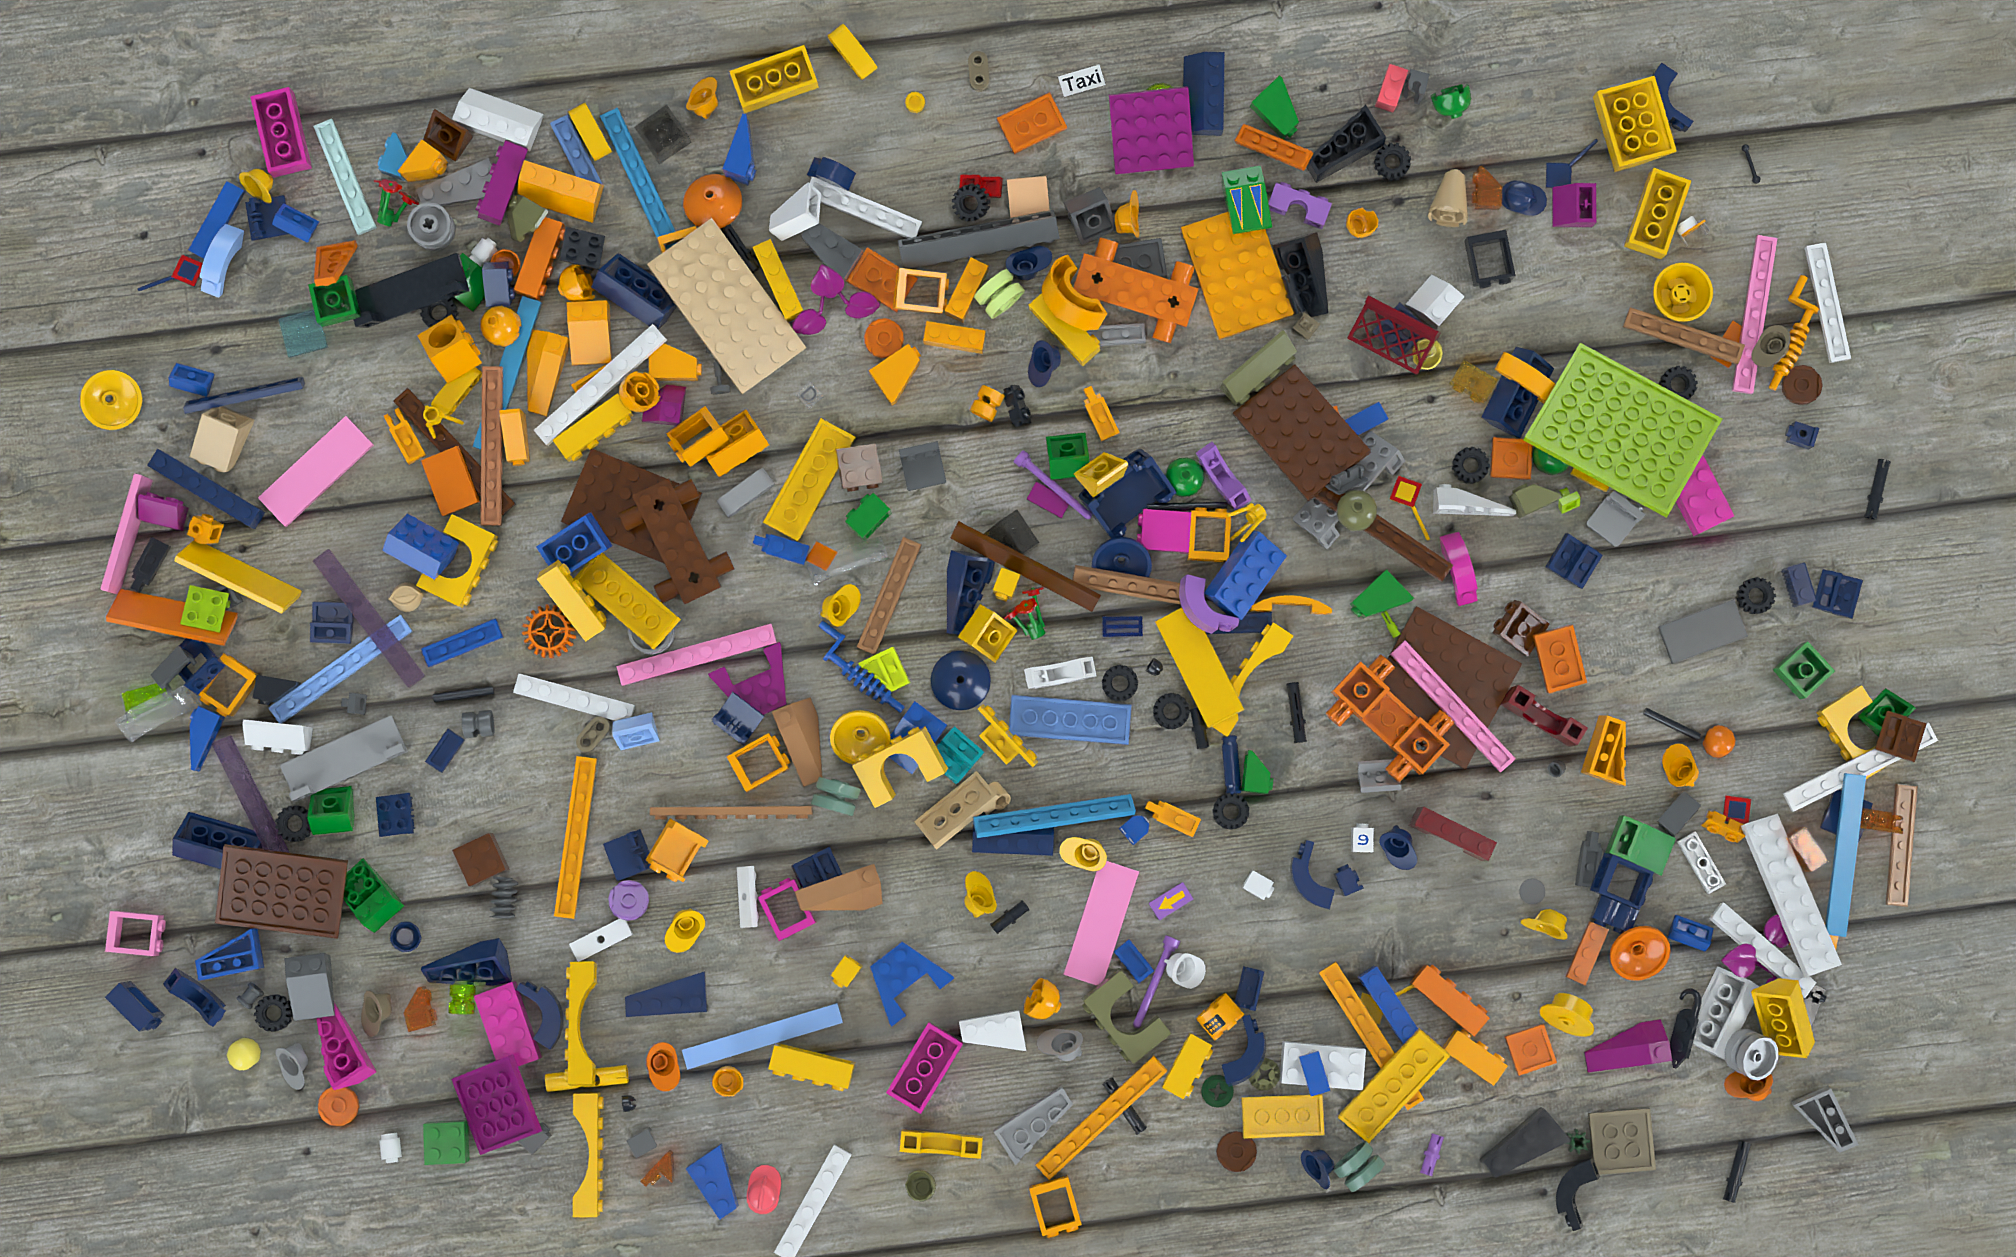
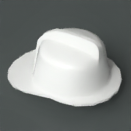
M1176 953L1169 960H1164L1167 964L1166 972L1176 984L1192 989L1197 987L1204 979L1206 972L1205 964L1194 955Z

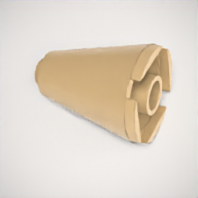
M1452 169L1445 173L1428 211L1429 220L1432 221V218L1437 220L1436 224L1440 226L1459 227V223L1465 225L1468 220L1465 175L1457 169Z

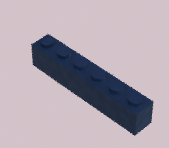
M160 449L156 450L147 465L253 529H256L266 513Z

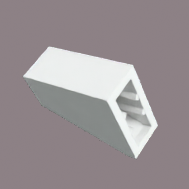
M809 182L806 183L770 215L769 231L783 241L819 224L821 193Z

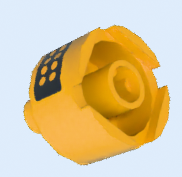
M1224 993L1213 1001L1206 1010L1204 1009L1196 1017V1020L1215 1041L1226 1029L1230 1030L1244 1013Z

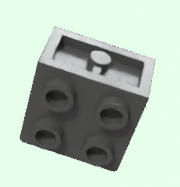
M938 441L899 449L908 491L946 483Z

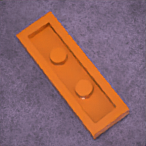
M1589 921L1565 977L1586 985L1609 929Z

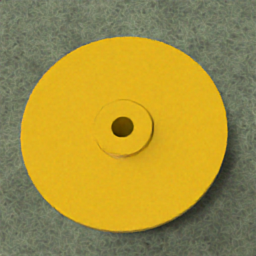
M1558 993L1554 996L1551 1004L1543 1005L1540 1008V1015L1548 1024L1567 1034L1587 1037L1594 1032V1026L1589 1021L1593 1009L1586 1001L1577 996Z

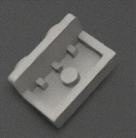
M1393 759L1358 762V780L1361 793L1401 790V782L1396 781L1385 770Z

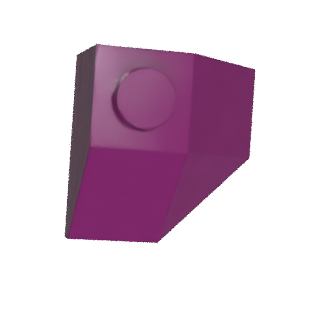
M665 385L658 391L659 401L654 407L643 412L642 422L673 426L682 423L686 387Z

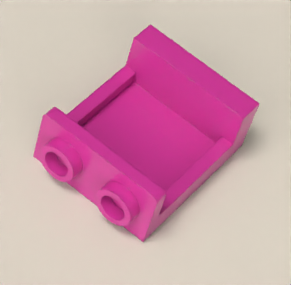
M1143 509L1142 514L1138 515V526H1141V534H1137L1138 542L1143 544L1147 550L1180 552V554L1189 553L1191 512Z

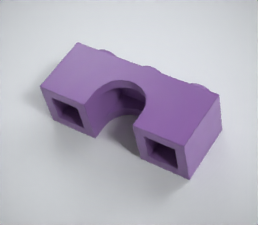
M1284 182L1275 184L1268 203L1270 211L1284 216L1289 206L1293 204L1301 205L1306 211L1303 223L1319 229L1323 228L1332 205L1325 197L1317 196L1316 198L1311 196L1308 191L1303 189L1297 191L1292 189L1291 185Z

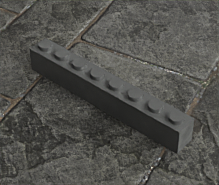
M1048 210L898 240L903 268L915 270L920 266H935L940 262H955L960 258L966 257L970 259L980 254L991 255L1000 250L1011 251L1020 246L1031 247L1040 242L1051 243L1055 239L1060 238L1054 210Z

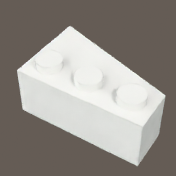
M1019 1010L959 1021L963 1042L1026 1051Z

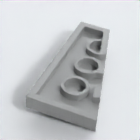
M488 158L415 189L421 204L429 202L446 206L452 203L484 199L485 193L482 190L485 182H490L492 175L489 172L492 164Z
M1061 1086L993 1130L1015 1165L1047 1133V1130L1065 1114L1073 1103Z

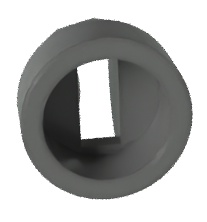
M1555 760L1548 765L1549 774L1555 778L1563 775L1566 770L1564 762L1560 760Z

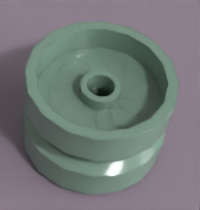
M818 777L816 787L827 792V795L813 794L811 804L853 816L856 806L846 802L845 797L856 800L859 798L861 789L849 786V783Z
M1367 1141L1358 1144L1345 1154L1333 1169L1339 1178L1348 1176L1344 1184L1351 1192L1358 1190L1368 1183L1385 1165V1162L1379 1155L1371 1156L1373 1148Z

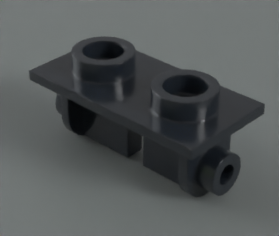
M1010 385V387L1003 389L1006 406L1014 405V409L1008 411L1012 424L1015 427L1022 426V423L1030 424L1031 413L1025 405L1023 389L1019 385Z

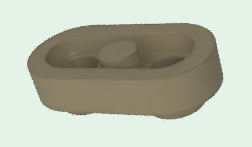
M975 51L968 58L970 86L973 90L982 92L989 86L988 58L985 53ZM980 58L982 61L981 63H975L974 60ZM978 77L983 78V82L978 83L976 79Z
M604 717L593 718L576 739L578 749L583 752L593 751L609 733V721ZM599 723H602L604 725V728L601 731L597 729V725ZM586 738H589L591 741L590 745L588 746L584 745V740Z

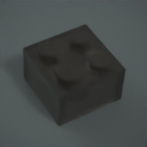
M667 105L634 127L658 164H661L692 143L690 137Z

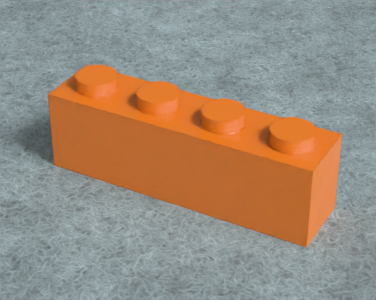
M545 217L534 231L514 287V291L517 294L538 301L541 296L545 295L547 290L545 283L547 278L552 276L554 269L552 264L554 259H557L559 256L560 248L558 247L560 241L564 240L566 229L562 222Z
M1424 965L1410 981V984L1466 1032L1475 1037L1490 1019L1486 1015L1488 1011L1480 1004L1475 1006L1470 1002L1472 998L1466 992L1462 991L1460 993L1455 989L1457 985L1449 978L1443 979L1439 975L1441 971L1434 965L1430 967Z

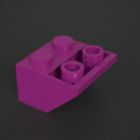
M1573 183L1552 188V227L1592 228L1597 223L1596 183Z
M146 492V496L141 494L138 496L139 520L180 531L184 529L189 508L183 506L184 502L178 501V499L166 497L164 500V497Z

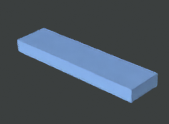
M568 114L551 122L550 125L575 175L602 184Z

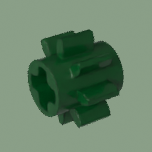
M1574 1128V1133H1566L1571 1139L1570 1142L1565 1143L1570 1146L1568 1148L1569 1152L1576 1149V1153L1580 1155V1150H1588L1586 1144L1591 1142V1140L1584 1137L1586 1135L1585 1131L1579 1134L1578 1129ZM1575 1137L1581 1142L1580 1145L1575 1144Z

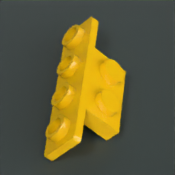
M983 704L978 708L980 713L991 723L979 736L1006 765L1018 754L1032 767L1038 763L1036 754L1030 749L1027 750L1022 745L1023 741L1016 734L1013 736L1008 730L1010 729L1003 720L999 721L995 717L996 713L990 706Z

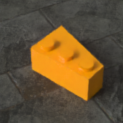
M1599 715L1581 773L1615 785L1626 786V779H1624V767H1626V760H1624V747H1626L1625 721L1608 715Z

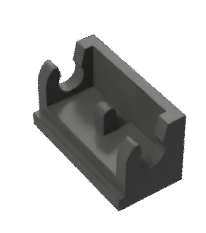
M1410 69L1404 82L1406 83L1404 98L1407 99L1409 91L1415 92L1414 104L1419 105L1425 95L1430 74Z
M177 646L153 671L151 676L160 688H165L170 692L172 690L169 685L171 680L189 662L193 666L197 662L191 653Z
M1683 791L1657 821L1658 825L1672 837H1675L1700 809L1701 804Z

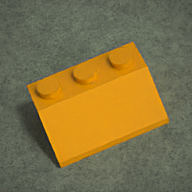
M744 410L721 425L729 440L705 457L718 477L739 464L744 463L756 453L763 451L769 444L748 411Z

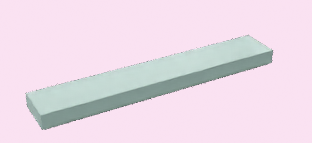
M333 119L314 125L313 127L356 233L361 235L377 228Z

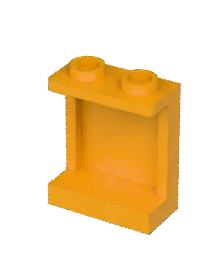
M670 818L647 856L646 861L651 864L649 868L657 873H660L662 870L667 873L666 877L670 880L684 882L685 878L683 875L701 846L705 848L709 841Z

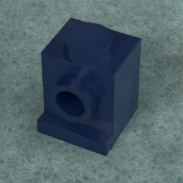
M1795 421L1791 425L1789 424L1786 429V442L1809 450L1814 447L1820 428ZM1800 430L1805 432L1804 437L1800 436Z
M1348 864L1337 868L1338 872L1334 873V876L1343 896H1348L1364 889L1363 885L1357 884L1360 881L1355 870L1352 871Z

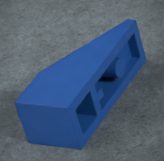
M198 706L190 716L191 770L200 772L225 717L205 707Z

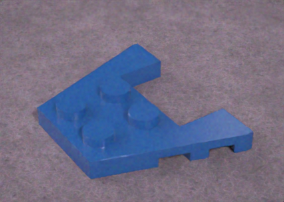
M901 942L870 966L891 1026L906 1016L894 998L923 975L928 973L939 989L954 979L951 974L904 942Z

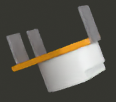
M1691 216L1677 226V232L1686 247L1688 244L1683 237L1699 227L1705 235L1710 231L1705 224V219L1697 223L1695 218Z

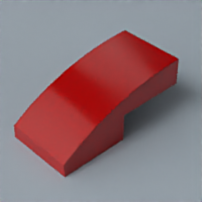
M960 175L959 188L974 183V185H981L980 189L983 187L986 189L984 193L989 194L987 198H1001L1003 178Z

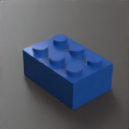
M590 512L539 544L536 548L548 566L559 560L562 564L567 565L571 573L613 545Z
M407 513L388 533L382 551L435 580L454 560L459 542Z

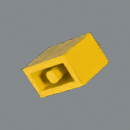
M1001 567L993 588V594H996L995 598L1007 602V599L1012 600L1020 580V574Z
M846 954L830 975L833 977L832 982L841 988L843 986L848 987L863 966Z

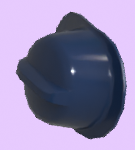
M1513 180L1506 183L1500 191L1502 205L1513 212L1535 216L1544 211L1547 205L1545 192L1540 187L1527 182Z
M1035 246L1015 252L1007 257L1005 262L1006 268L1014 275V278L1022 281L1031 280L1037 275L1038 271L1048 267L1052 261V252L1044 246Z
M1044 340L1037 341L1034 344L1028 367V377L1035 387L1045 386L1051 377L1052 371L1060 366L1061 356L1058 346L1050 345Z
M1395 825L1389 832L1382 834L1379 843L1390 863L1401 870L1414 868L1417 864V855L1412 846L1411 834L1404 829H1400L1398 825Z
M1304 1150L1301 1153V1163L1305 1171L1323 1189H1328L1330 1187L1329 1174L1335 1167L1334 1161L1323 1150L1312 1152Z

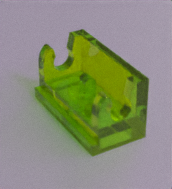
M157 683L122 693L126 713H135L170 703L168 691L165 688H160Z

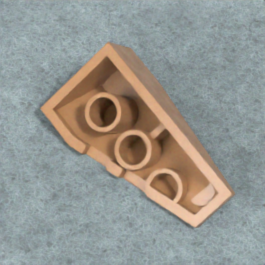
M807 698L772 711L804 787L817 782L818 777L822 778L818 714L811 698Z
M874 864L794 891L801 911H863L883 904L881 882Z

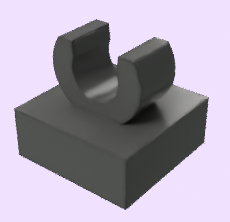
M349 693V699L342 698L341 706L348 707L347 713L365 715L367 695Z

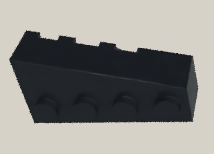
M1366 104L1313 153L1306 168L1316 183L1385 145L1386 136Z
M1540 1107L1479 1160L1497 1178L1570 1142L1571 1139L1549 1113Z

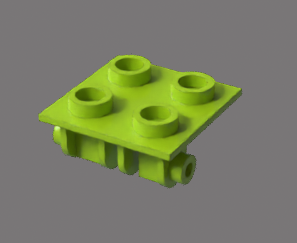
M190 585L180 624L220 633L225 610L230 607L229 593Z

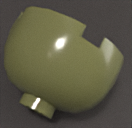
M1353 490L1341 497L1337 504L1336 514L1339 522L1347 527V529L1361 531L1367 529L1375 520L1377 506L1370 494L1361 490Z

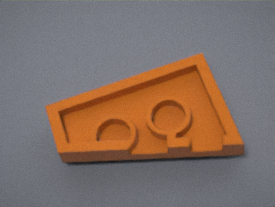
M356 240L316 248L314 272L316 286H328L337 282L358 247Z

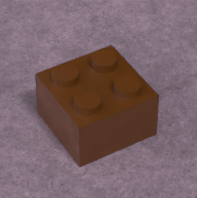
M493 833L485 834L452 850L469 887L476 886L493 878V876L510 870Z

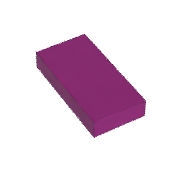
M1038 482L1034 484L1026 499L1061 519L1069 506L1053 490Z

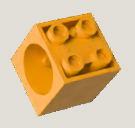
M452 314L417 335L429 359L447 383L452 382L482 363L478 356L481 352L475 344L472 345L474 343L472 336L469 332H464L466 330L460 319L456 321Z

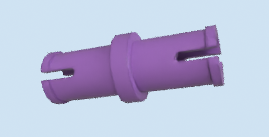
M1433 1133L1431 1134L1427 1151H1424L1425 1158L1420 1173L1433 1176L1436 1161L1440 1159L1439 1152L1444 1137Z

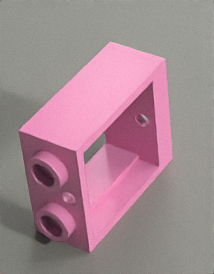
M110 911L105 952L159 956V952H162L163 949L161 935L166 926V921L163 920L164 915ZM123 917L153 920L149 950L120 947Z

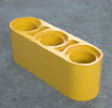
M841 24L827 35L833 46L861 80L877 69L875 62L844 24Z
M586 103L568 111L594 161L612 153Z
M475 367L452 382L446 383L431 402V406L451 416L481 379L482 372Z

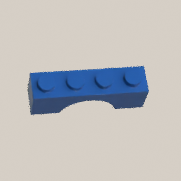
M1373 966L1357 977L1386 1017L1401 1044L1404 1045L1418 1028L1378 967Z

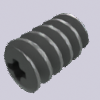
M493 876V879L498 880L499 883H495L492 886L497 888L498 891L492 892V895L496 896L497 899L491 900V903L495 904L496 907L490 908V911L494 912L495 915L489 917L514 918L515 914L510 911L516 909V906L512 905L511 902L517 901V898L511 895L518 892V890L512 888V886L518 885V882L513 880V878Z

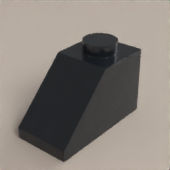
M257 675L252 698L258 699V704L270 706L271 702H277L301 685V682Z

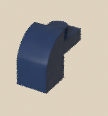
M814 157L807 176L810 178L815 177L849 191L856 175L848 167L826 157L822 159Z

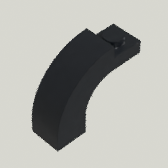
M1594 1158L1584 1160L1573 1166L1562 1177L1557 1188L1558 1214L1567 1213L1565 1220L1568 1227H1572L1573 1231L1583 1227L1575 1202L1578 1188L1583 1184L1600 1178Z

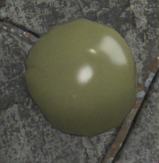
M916 1170L908 1174L905 1188L908 1195L914 1201L924 1202L934 1195L936 1182L929 1172Z

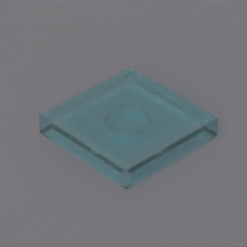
M314 309L279 319L289 358L328 348L324 329L317 323Z

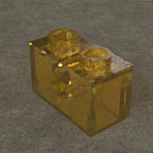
M1463 360L1449 384L1452 385V389L1459 393L1465 392L1470 395L1469 398L1472 401L1484 403L1491 394L1498 379ZM1472 379L1475 380L1474 387L1470 386Z

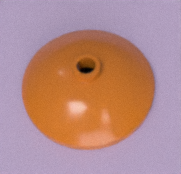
M720 174L705 175L695 180L688 187L683 200L684 211L688 219L697 227H700L712 218L719 228H723L732 223L739 215L743 202L742 194L738 185L731 178Z
M1638 926L1623 932L1614 941L1610 950L1612 967L1618 975L1628 980H1644L1656 975L1664 968L1670 956V944L1666 936L1660 930L1650 926Z

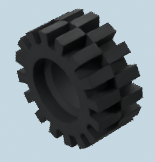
M1391 142L1388 145H1383L1375 156V171L1377 170V174L1379 176L1382 175L1384 180L1386 178L1389 181L1393 179L1399 180L1409 170L1411 165L1410 152L1405 150V146H1399L1400 143L1393 144ZM1388 155H1396L1400 160L1399 167L1395 169L1388 168L1385 164V158Z
M967 184L954 193L953 196L955 198L952 199L954 203L952 208H956L957 211L954 213L956 215L960 214L959 218L961 220L965 218L967 222L970 220L971 222L976 221L986 215V211L989 210L990 206L988 204L991 203L990 199H987L989 194L984 193L986 190L984 187L980 189L981 185ZM971 195L977 199L978 205L975 210H970L966 207V196Z
M450 298L420 309L422 311L420 316L428 327H432L443 320H436L432 316V310L438 305L444 306L447 310V314L443 319L452 314L457 321L456 317L459 316L458 308Z
M1676 366L1668 369L1661 376L1659 385L1687 400L1690 399L1697 390L1698 380L1695 381L1696 375H1693L1691 373L1692 370H1687L1685 366ZM1680 377L1684 380L1685 389L1682 392H1676L1672 389L1671 381L1673 378Z
M1473 446L1464 448L1455 455L1452 461L1454 476H1457L1459 481H1464L1463 483L1474 484L1481 481L1489 472V457L1487 458L1486 453L1482 452L1480 448L1476 449ZM1474 458L1478 462L1476 472L1469 473L1464 469L1463 463L1465 459Z
M1760 577L1744 581L1736 593L1738 595L1736 599L1740 602V608L1743 607V611L1749 612V614H1760L1769 610L1772 607L1771 605L1775 603L1774 598L1776 597V594L1773 592L1775 588L1771 587L1772 583L1770 581L1767 582L1764 578L1760 579ZM1753 588H1758L1763 593V600L1758 604L1753 603L1749 599V592Z
M1125 665L1111 667L1105 672L1102 679V689L1105 695L1111 700L1118 702L1130 699L1138 688L1136 673ZM1121 675L1127 679L1128 686L1125 690L1117 691L1113 688L1112 681L1116 676Z
M1166 693L1157 699L1153 707L1155 721L1165 729L1173 730L1179 728L1189 718V704L1179 694ZM1169 703H1173L1179 708V715L1174 719L1167 718L1163 712L1164 707Z
M1228 793L1219 797L1212 809L1213 818L1217 824L1228 830L1243 826L1250 814L1247 801L1241 795L1235 793ZM1229 803L1235 804L1239 809V814L1235 819H1228L1223 814L1224 807Z
M291 805L283 808L282 812L278 813L279 817L275 820L277 822L275 828L278 829V835H281L284 840L299 842L310 836L311 828L307 818L308 810L305 807ZM292 816H298L302 820V827L296 832L291 831L288 827V820Z
M278 994L269 995L257 1002L258 1005L254 1008L256 1009L254 1016H256L255 1022L260 1024V1028H264L265 1031L275 1032L286 1028L291 1023V1017H293L290 1000H286L285 996ZM271 1005H276L281 1010V1016L277 1021H272L267 1017V1009Z

